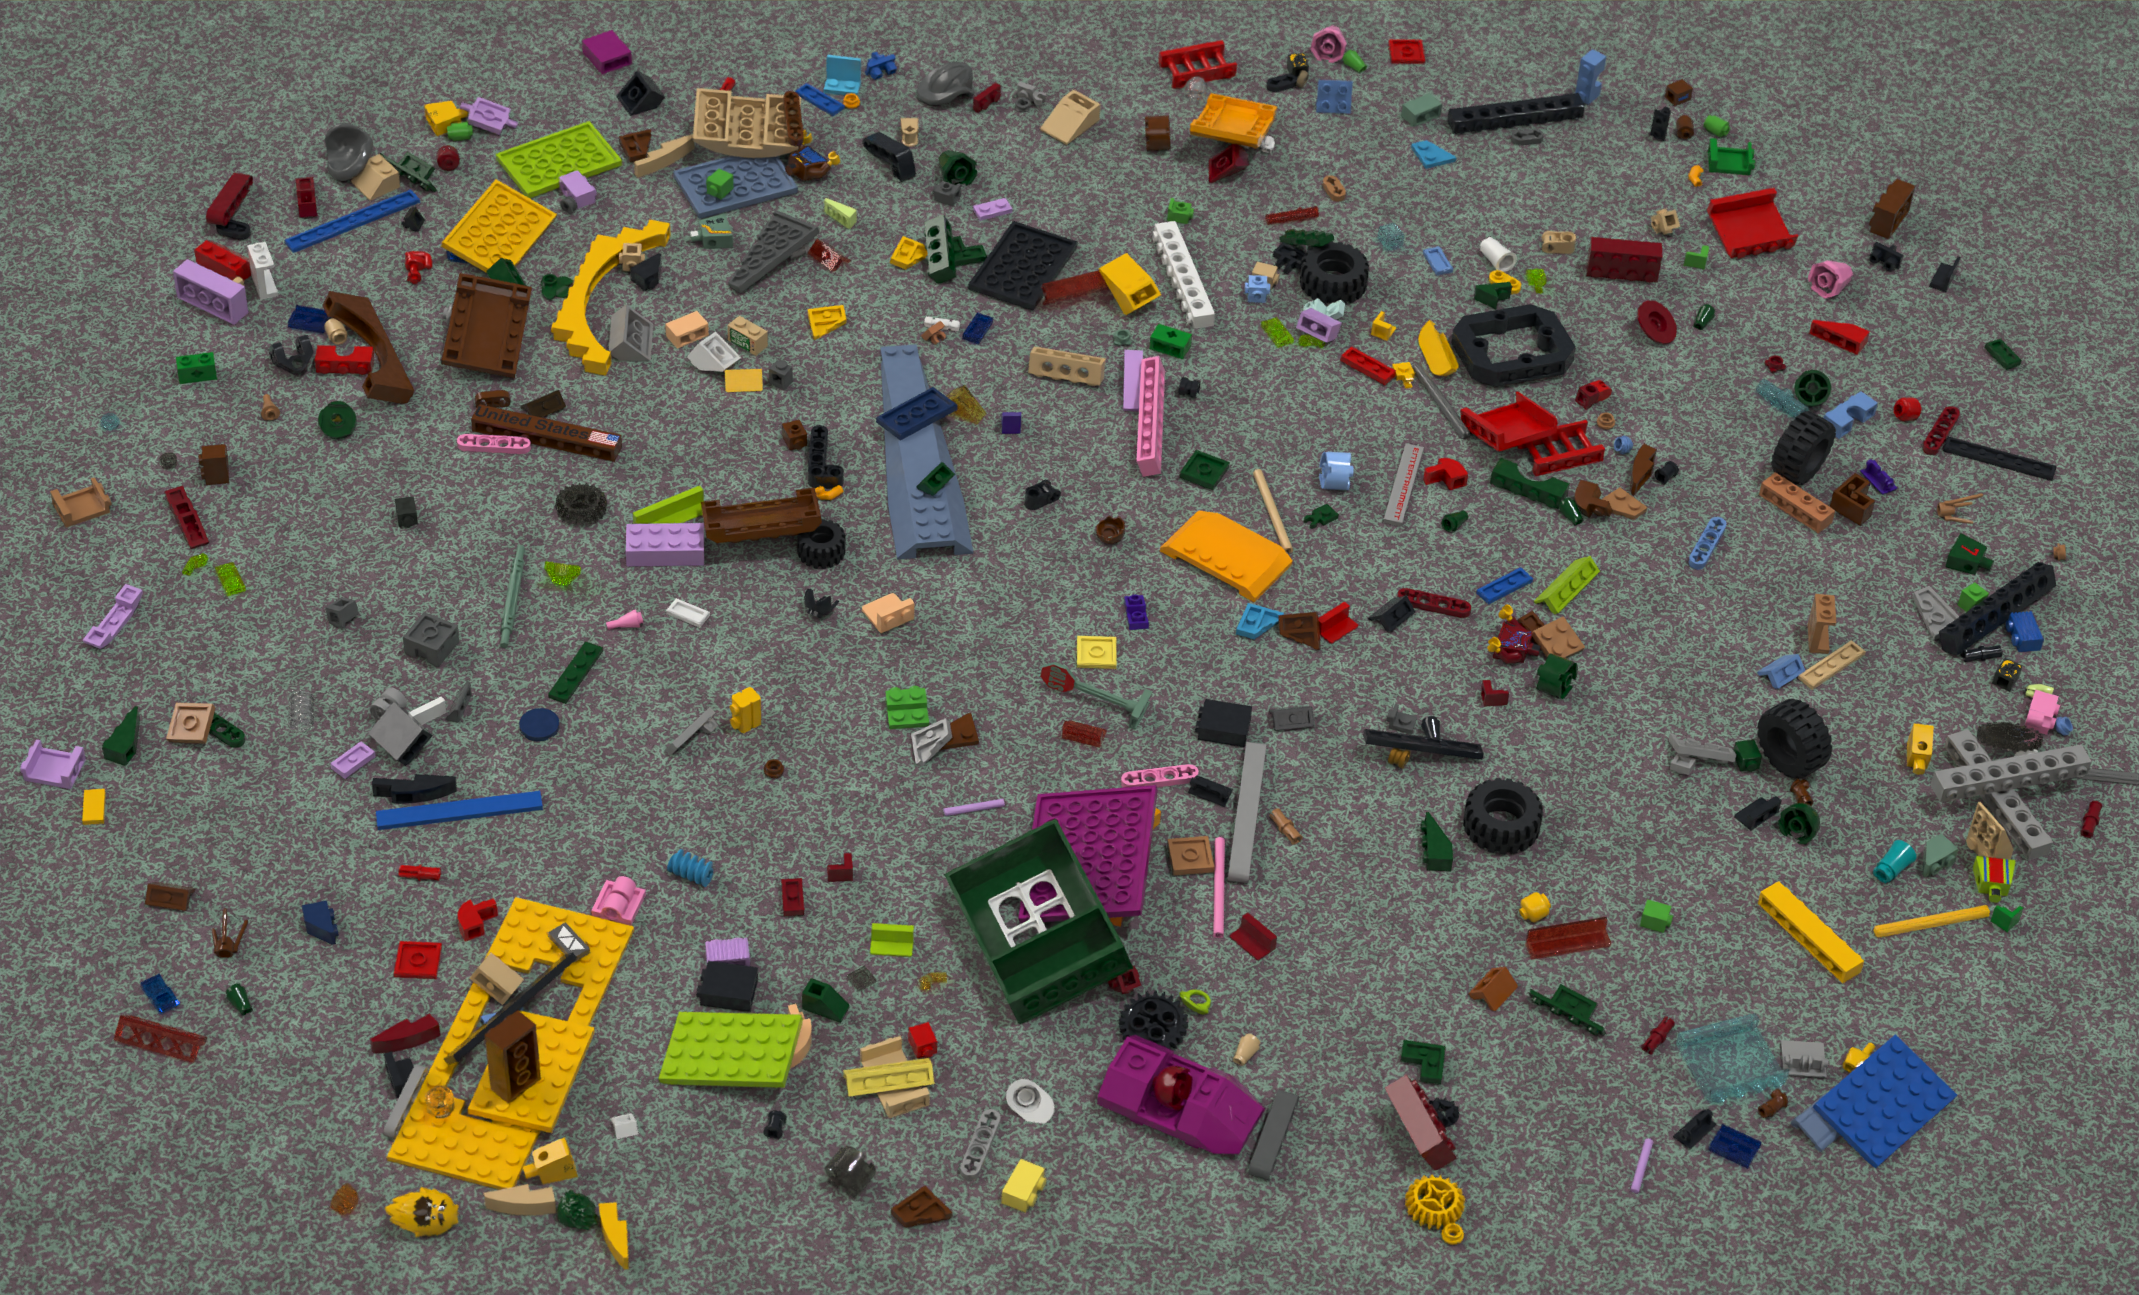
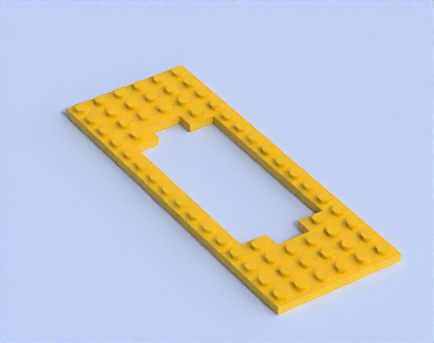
M515 897L486 957L492 953L512 970L526 974L530 973L535 962L552 966L565 954L548 937V932L566 922L590 948L589 954L572 963L564 970L561 976L562 983L583 988L568 1021L590 1026L631 939L634 926ZM473 982L387 1155V1161L501 1190L515 1187L522 1173L523 1166H525L541 1131L497 1120L488 1122L461 1115L466 1105L465 1100L438 1095L444 1093L459 1063L448 1065L444 1058L473 1034L491 998V995L475 982ZM444 1111H447V1113L450 1112V1115L448 1117L438 1119L435 1118V1115L446 1114L444 1113Z

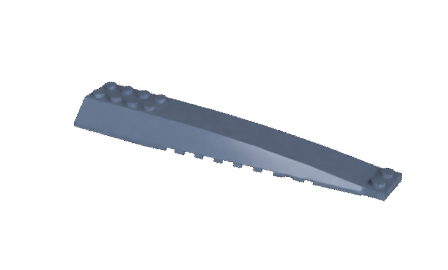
M917 344L880 347L883 413L928 390L929 385L919 358ZM938 420L901 441L884 429L888 508L897 560L916 558V549L943 546H953L954 555L973 554L964 499L957 476L955 475L934 496L916 488L941 462L955 473L940 421Z

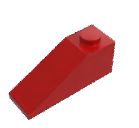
M1813 320L1809 334L1856 355L1867 344L1870 331L1854 324Z

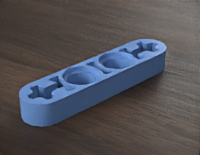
M1713 517L1707 524L1690 554L1688 563L1691 568L1700 570L1706 566L1725 532L1727 523L1723 518ZM1707 536H1712V537H1714L1715 539H1714V540H1710V539H1707L1706 537H1707ZM1699 548H1706L1709 551L1704 552L1701 551ZM1698 556H1700V557H1701V560H1699L1698 562H1696V560L1698 559Z

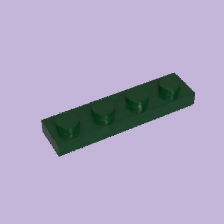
M1289 229L1285 231L1284 235L1279 237L1281 243L1319 247L1335 240L1333 233H1325V231L1315 232V230L1307 232L1304 229L1299 231Z
M585 641L548 693V698L567 704L602 654L603 647Z

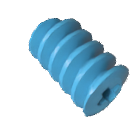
M680 849L670 858L667 871L707 887L713 877V862L709 861L705 865V858L698 862L699 857L697 855H694L691 859L690 852H687L684 856V850Z

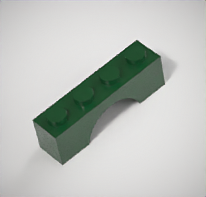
M1503 458L1499 459L1492 470L1490 484L1497 488H1504L1513 494H1520L1532 501H1538L1546 504L1548 507L1559 509L1558 505L1568 496L1570 483L1554 477L1545 481L1529 480L1520 474L1518 464Z

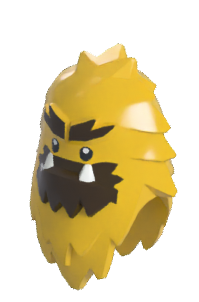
M420 1187L419 1192H410L392 1199L393 1204L385 1207V1211L391 1216L390 1221L402 1229L415 1232V1237L441 1235L449 1230L452 1225L458 1224L459 1206L453 1203L449 1195L441 1193L436 1189L430 1190Z

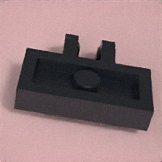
M1282 242L1273 251V257L1278 259L1275 263V266L1278 267L1277 270L1284 263H1288L1284 268V273L1287 275L1294 267L1301 269V261L1306 252Z

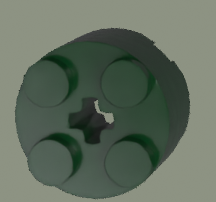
M1550 653L1545 664H1541L1538 668L1537 675L1540 677L1536 689L1557 698L1565 699L1573 688L1570 685L1572 679L1576 680L1578 673L1577 663Z

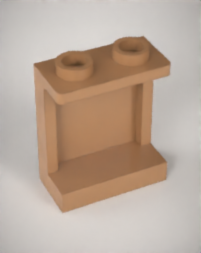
M95 477L91 478L92 485L90 487L61 496L58 489L50 491L52 504L66 528L110 513L109 506L112 505L108 494H104L102 484L98 483Z
M1815 594L1807 624L1809 653L1829 654L1828 625H1836L1834 595Z

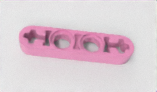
M463 434L457 438V446L461 451L526 454L531 449L530 440L526 437ZM484 442L489 443L487 446H481L480 444ZM502 443L508 444L506 447L499 446Z
M1186 764L1130 771L1122 775L1121 786L1123 788L1150 785L1164 787L1188 784L1192 777L1195 778L1198 775V768L1194 765ZM1168 774H1171V775H1173L1175 778H1173V779H1166L1164 776H1165V775H1168ZM1153 777L1155 780L1152 782H1148L1145 780V778Z

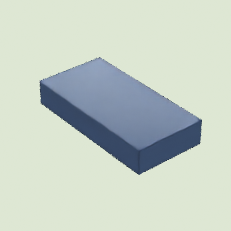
M1440 246L1423 250V254L1436 276L1453 272V268Z

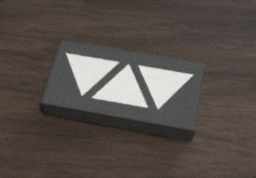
M566 922L548 932V937L565 955L573 952L577 957L576 959L579 960L590 953V948Z

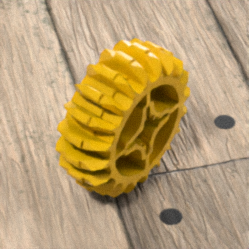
M1431 1174L1429 1178L1423 1175L1421 1180L1416 1179L1414 1184H1410L1405 1197V1206L1408 1209V1215H1413V1222L1420 1220V1227L1426 1223L1428 1224V1229L1432 1225H1436V1229L1439 1230L1441 1225L1446 1227V1225L1460 1220L1465 1208V1198L1462 1195V1189L1457 1188V1182L1450 1183V1177L1444 1180L1441 1175L1435 1178ZM1425 1193L1426 1196L1419 1200L1418 1198ZM1452 1203V1206L1445 1210L1444 1207H1446L1447 1204Z

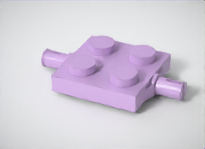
M480 97L472 105L464 102L460 105V109L469 112L468 124L500 135L506 125L515 129L518 125V122L509 119L510 108Z

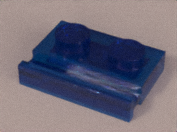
M296 305V309L288 320V328L324 334V325L332 317H328L324 309Z
M1722 1124L1709 1146V1151L1749 1169L1758 1150L1761 1148L1762 1142Z

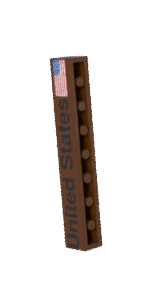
M481 404L478 405L471 418L473 432L495 436L526 437L530 440V444L612 462H615L622 448L621 434Z

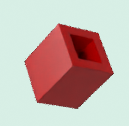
M929 1022L908 1028V1041L917 1059L922 1057L930 1058L937 1053V1039Z

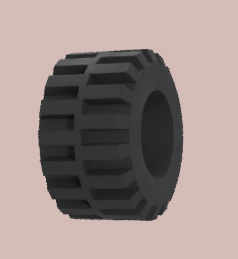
M822 519V523L814 531L799 533L797 536V552L801 562H806V566L809 567L813 565L815 569H818V566H822V569H826V566L832 568L834 563L838 565L840 560L844 559L846 552L844 529L838 523H833L832 520L826 521Z

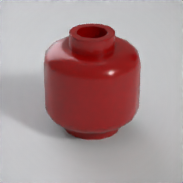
M1914 397L1900 398L1893 407L1894 414L1900 421L1916 420L1919 418L1922 410L1919 400Z

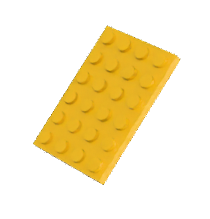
M495 179L442 241L441 247L486 273L500 258L512 260L516 267L554 222L557 214Z
M519 1010L536 1024L541 1079L508 1104L491 1090L487 1064L468 1107V1114L552 1133L594 1036L595 1029L591 1026Z

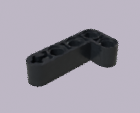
M876 132L863 138L864 148L872 155L891 164L893 176L897 177L900 182L916 176L913 154L908 146L881 132Z
M823 425L814 426L811 430L808 484L812 488L823 486L825 489H833L837 485L842 487L844 484L843 468L839 465H826L828 429Z

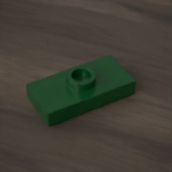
M2001 338L1985 344V349L2005 370L2021 365L2022 360Z

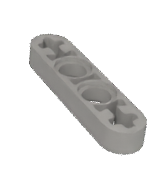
M418 1064L414 1066L385 1125L384 1136L396 1139L427 1076V1067Z
M994 1109L985 1110L981 1114L960 1167V1174L965 1180L972 1181L979 1177L1001 1120L1000 1113ZM993 1117L994 1120L991 1121L990 1127H988L987 1119ZM980 1134H987L990 1138L981 1140L978 1136ZM978 1150L981 1151L983 1155L980 1157H974L971 1153L973 1151ZM972 1162L974 1163V1170L968 1173L967 1170H969Z

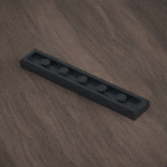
M1949 436L1943 452L2053 481L2057 467L2052 464Z
M1364 729L1363 733L1365 743L1369 745L1480 760L1483 759L1484 755L1481 745L1475 743Z

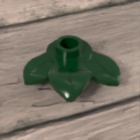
M546 274L541 280V293L548 300H552L555 296L567 298L569 291L567 286H570L573 280L566 276L556 277L554 274Z

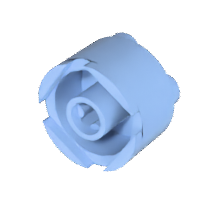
M1322 453L1319 466L1322 468V474H1319L1322 489L1349 490V477L1353 476V466H1350L1351 453Z

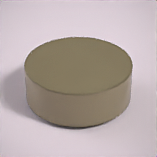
M1302 70L1296 83L1297 87L1303 88L1307 83L1308 72Z

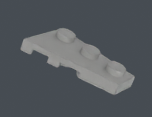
M1930 586L1914 592L1913 599L1933 641L1939 639V631L1946 627L1947 624L1959 618V616Z
M1670 733L1669 735L1670 744L1680 756L1689 757L1693 755L1702 760L1712 758L1720 763L1735 762L1736 754L1732 748L1712 743L1701 745L1700 742L1687 737V740L1684 741L1677 739L1676 734Z

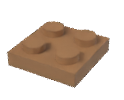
M1564 616L1532 632V637L1538 645H1541V649L1546 657L1552 653L1568 658L1585 648Z
M176 703L166 739L174 743L206 744L216 707L213 704Z
M1208 836L1167 840L1173 876L1214 872V862Z

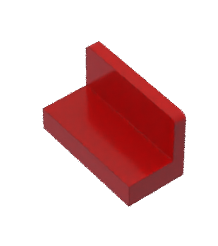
M1345 601L1319 617L1320 636L1330 644L1358 628V624L1349 617L1350 605Z

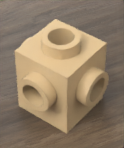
M1667 209L1656 211L1657 215L1651 216V225L1656 233L1662 232L1665 235L1672 233V229L1680 227L1676 210L1667 211Z
M623 243V253H619V264H623V271L631 272V267L645 260V254H642V244Z

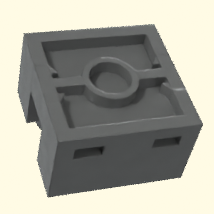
M426 612L422 613L403 636L405 654L415 658L417 656L426 658L427 663L437 667L441 665L459 643L458 625Z

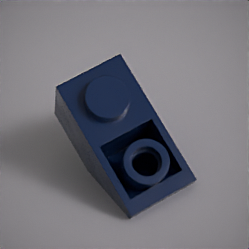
M327 900L302 905L307 933L331 945L336 944L335 937L339 936L337 924H332V921L335 920L333 908L328 907Z

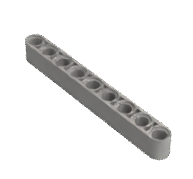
M1246 743L1228 881L1248 883L1267 744Z

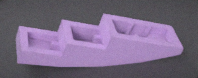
M1142 350L1124 351L1123 411H1139Z

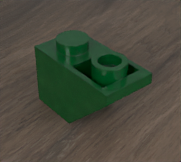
M811 978L802 992L803 1010L839 1023L842 1022L850 1008V1005L827 983Z

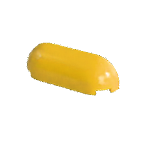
M1429 320L1422 327L1419 334L1420 348L1433 374L1449 376L1459 368L1458 362L1444 333L1439 334L1434 327L1435 323Z

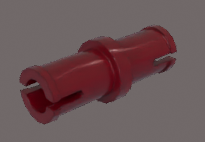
M2099 801L2089 803L2088 811L2083 817L2084 824L2080 831L2081 836L2093 837L2095 827L2100 821L2099 814L2102 804Z
M1664 1017L1660 1024L1650 1031V1036L1641 1045L1643 1051L1647 1052L1650 1049L1648 1053L1652 1055L1659 1044L1665 1042L1667 1034L1675 1026V1022L1671 1018L1667 1021L1668 1017Z

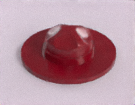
M1644 301L1637 311L1638 322L1644 333L1651 340L1659 344L1672 342L1677 334V326L1672 314L1657 301Z

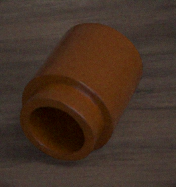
M1682 115L1676 121L1677 136L1679 138L1690 139L1694 135L1693 120L1688 115Z

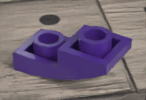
M1124 596L1129 630L1149 629L1144 596Z

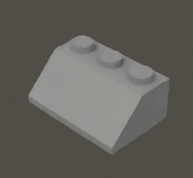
M626 304L611 316L609 340L611 356L619 361L650 362L653 323Z

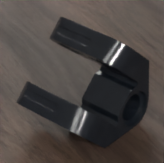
M308 335L297 337L295 345L298 354L290 356L289 359L286 358L281 342L271 344L269 356L273 365L276 364L277 367L294 375H299L305 370L314 353ZM297 361L301 363L302 368L297 369L292 363Z

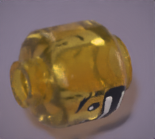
M436 1086L427 1092L425 1102L429 1115L438 1119L448 1117L453 1113L455 1101L452 1090L445 1086Z

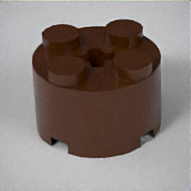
M1169 115L1145 116L1146 140H1149L1146 141L1147 151L1171 149Z

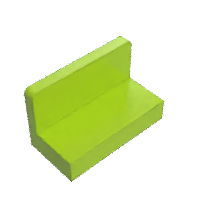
M872 923L870 954L912 957L914 926Z

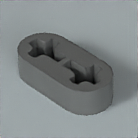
M1539 129L1517 130L1512 133L1511 142L1520 146L1540 144L1543 141L1544 133Z

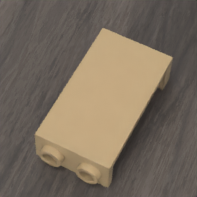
M901 1036L860 1048V1061L863 1067L907 1061L902 1051ZM921 1086L877 1092L889 1118L929 1106L930 1093L927 1087L921 1088Z

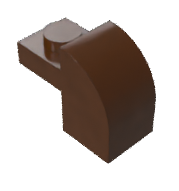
M1580 480L1575 491V500L1579 510L1588 518L1591 517L1592 513L1598 516L1610 517L1613 511L1609 501L1599 499L1602 493L1598 484Z

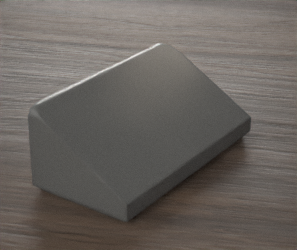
M467 681L458 691L445 720L460 722L472 696L470 682Z

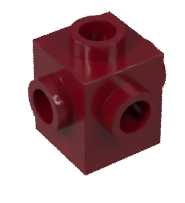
M1132 965L1133 969L1109 980L1110 988L1116 992L1127 994L1134 991L1133 988L1141 986L1139 973L1135 965Z

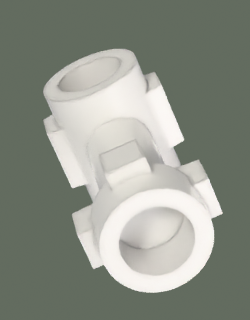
M1265 136L1259 146L1262 147V152L1271 153L1274 150V138Z

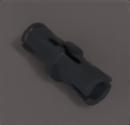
M2000 645L1992 647L1978 646L1976 649L1963 650L1961 656L1962 658L1965 657L1964 662L1974 660L1986 661L1988 658L2002 657L2003 652Z

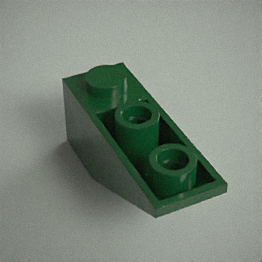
M135 706L126 714L121 724L116 726L112 735L104 741L102 745L104 759L126 766L137 753L140 725L138 706Z
M1426 812L1425 820H1421L1420 827L1421 832L1425 834V836L1422 835L1421 847L1425 848L1422 854V863H1426L1427 871H1451L1453 863L1452 843L1431 814Z

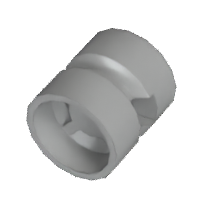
M387 688L370 706L371 716L378 721L393 702L405 708L407 706L405 696L395 688Z

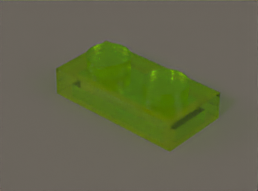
M234 562L215 567V572L227 597L246 591V587Z

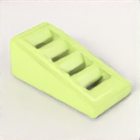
M825 198L824 212L848 229H851L857 222V210Z

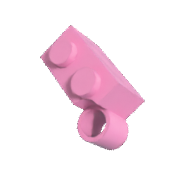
M2035 690L2024 728L2045 735L2048 734L2049 729L2053 730L2056 718H2053V715L2057 716L2060 705L2057 704L2059 696Z

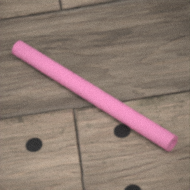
M1222 837L1215 839L1213 936L1216 938L1224 937L1225 839Z

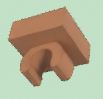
M939 321L928 328L921 337L926 341L931 338L933 344H938L939 340L937 337L941 340L946 338L945 333L941 331L945 325L942 321Z

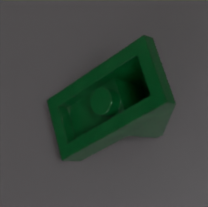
M1510 282L1476 285L1474 299L1497 310L1498 300L1510 299L1512 285Z

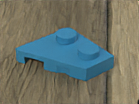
M1428 140L1411 144V149L1425 169L1456 162L1454 155Z
M1248 603L1236 629V635L1255 640L1279 623L1278 615H1284V613Z

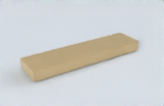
M1851 640L1801 673L1798 679L1813 690L1864 656L1866 651Z

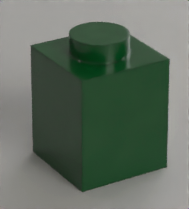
M1755 740L1735 742L1733 751L1736 754L1735 761L1739 770L1752 772L1759 769L1762 755Z

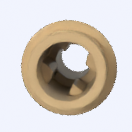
M1246 1034L1241 1037L1233 1061L1244 1066L1260 1049V1040L1252 1034Z

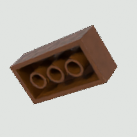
M517 1010L485 1034L490 1088L508 1104L541 1079L536 1024Z

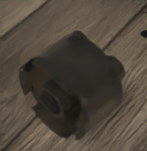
M842 1146L825 1166V1172L829 1177L827 1181L830 1185L837 1189L841 1186L846 1189L847 1195L856 1198L875 1176L876 1168L872 1162L868 1165L864 1160L866 1156L859 1150L851 1146H845L843 1149Z

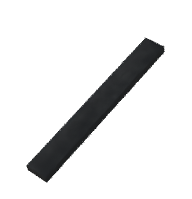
M571 952L563 955L444 1058L446 1063L451 1065L459 1062L485 1039V1034L491 1028H495L507 1016L519 1010L577 960L575 954Z

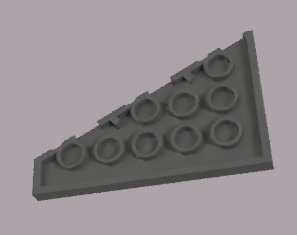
M774 211V217L771 221H767L766 226L758 235V242L756 245L751 246L750 251L747 252L741 261L743 265L740 269H736L734 275L728 281L729 287L740 293L747 290L750 285L760 280L769 271H772L795 251L800 250L807 242L813 240L820 233L818 227L780 211Z

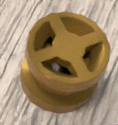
M1392 748L1388 763L1397 764L1399 768L1404 769L1409 761L1411 751Z

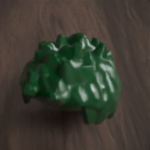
M572 1189L569 1192H565L563 1197H560L561 1201L557 1208V1218L565 1227H575L589 1231L591 1226L598 1225V1221L595 1219L597 1217L596 1207L589 1197L584 1194L575 1193Z

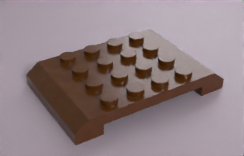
M459 273L441 364L515 378L532 287Z
M815 488L796 490V497L721 506L720 499L701 502L706 538L715 543H739L742 540L748 539L756 541L764 537L778 538L780 535L796 536L799 533L812 532L822 523Z

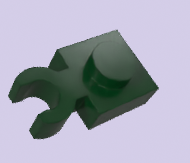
M1325 504L1313 510L1312 515L1305 516L1304 523L1311 521L1310 529H1314L1318 523L1324 526L1338 519L1339 514L1328 504Z

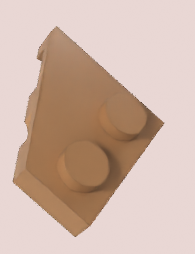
M1620 487L1602 499L1609 501L1613 510L1612 514L1623 515L1633 520L1647 512L1648 508Z

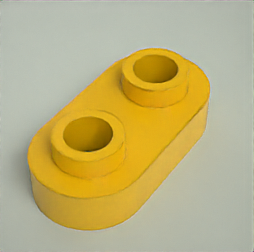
M1500 270L1492 271L1489 274V282L1491 284L1510 282L1512 285L1511 294H1518L1521 291V282Z

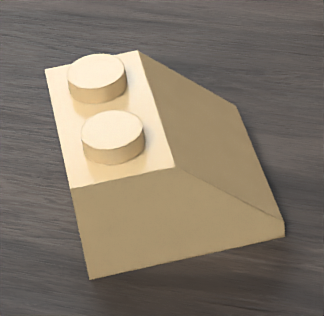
M380 154L369 158L364 169L351 180V183L370 201L400 188L399 172Z

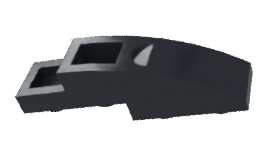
M415 774L414 780L373 778L372 790L373 796L392 797L393 804L419 803L439 799L457 792L456 776Z

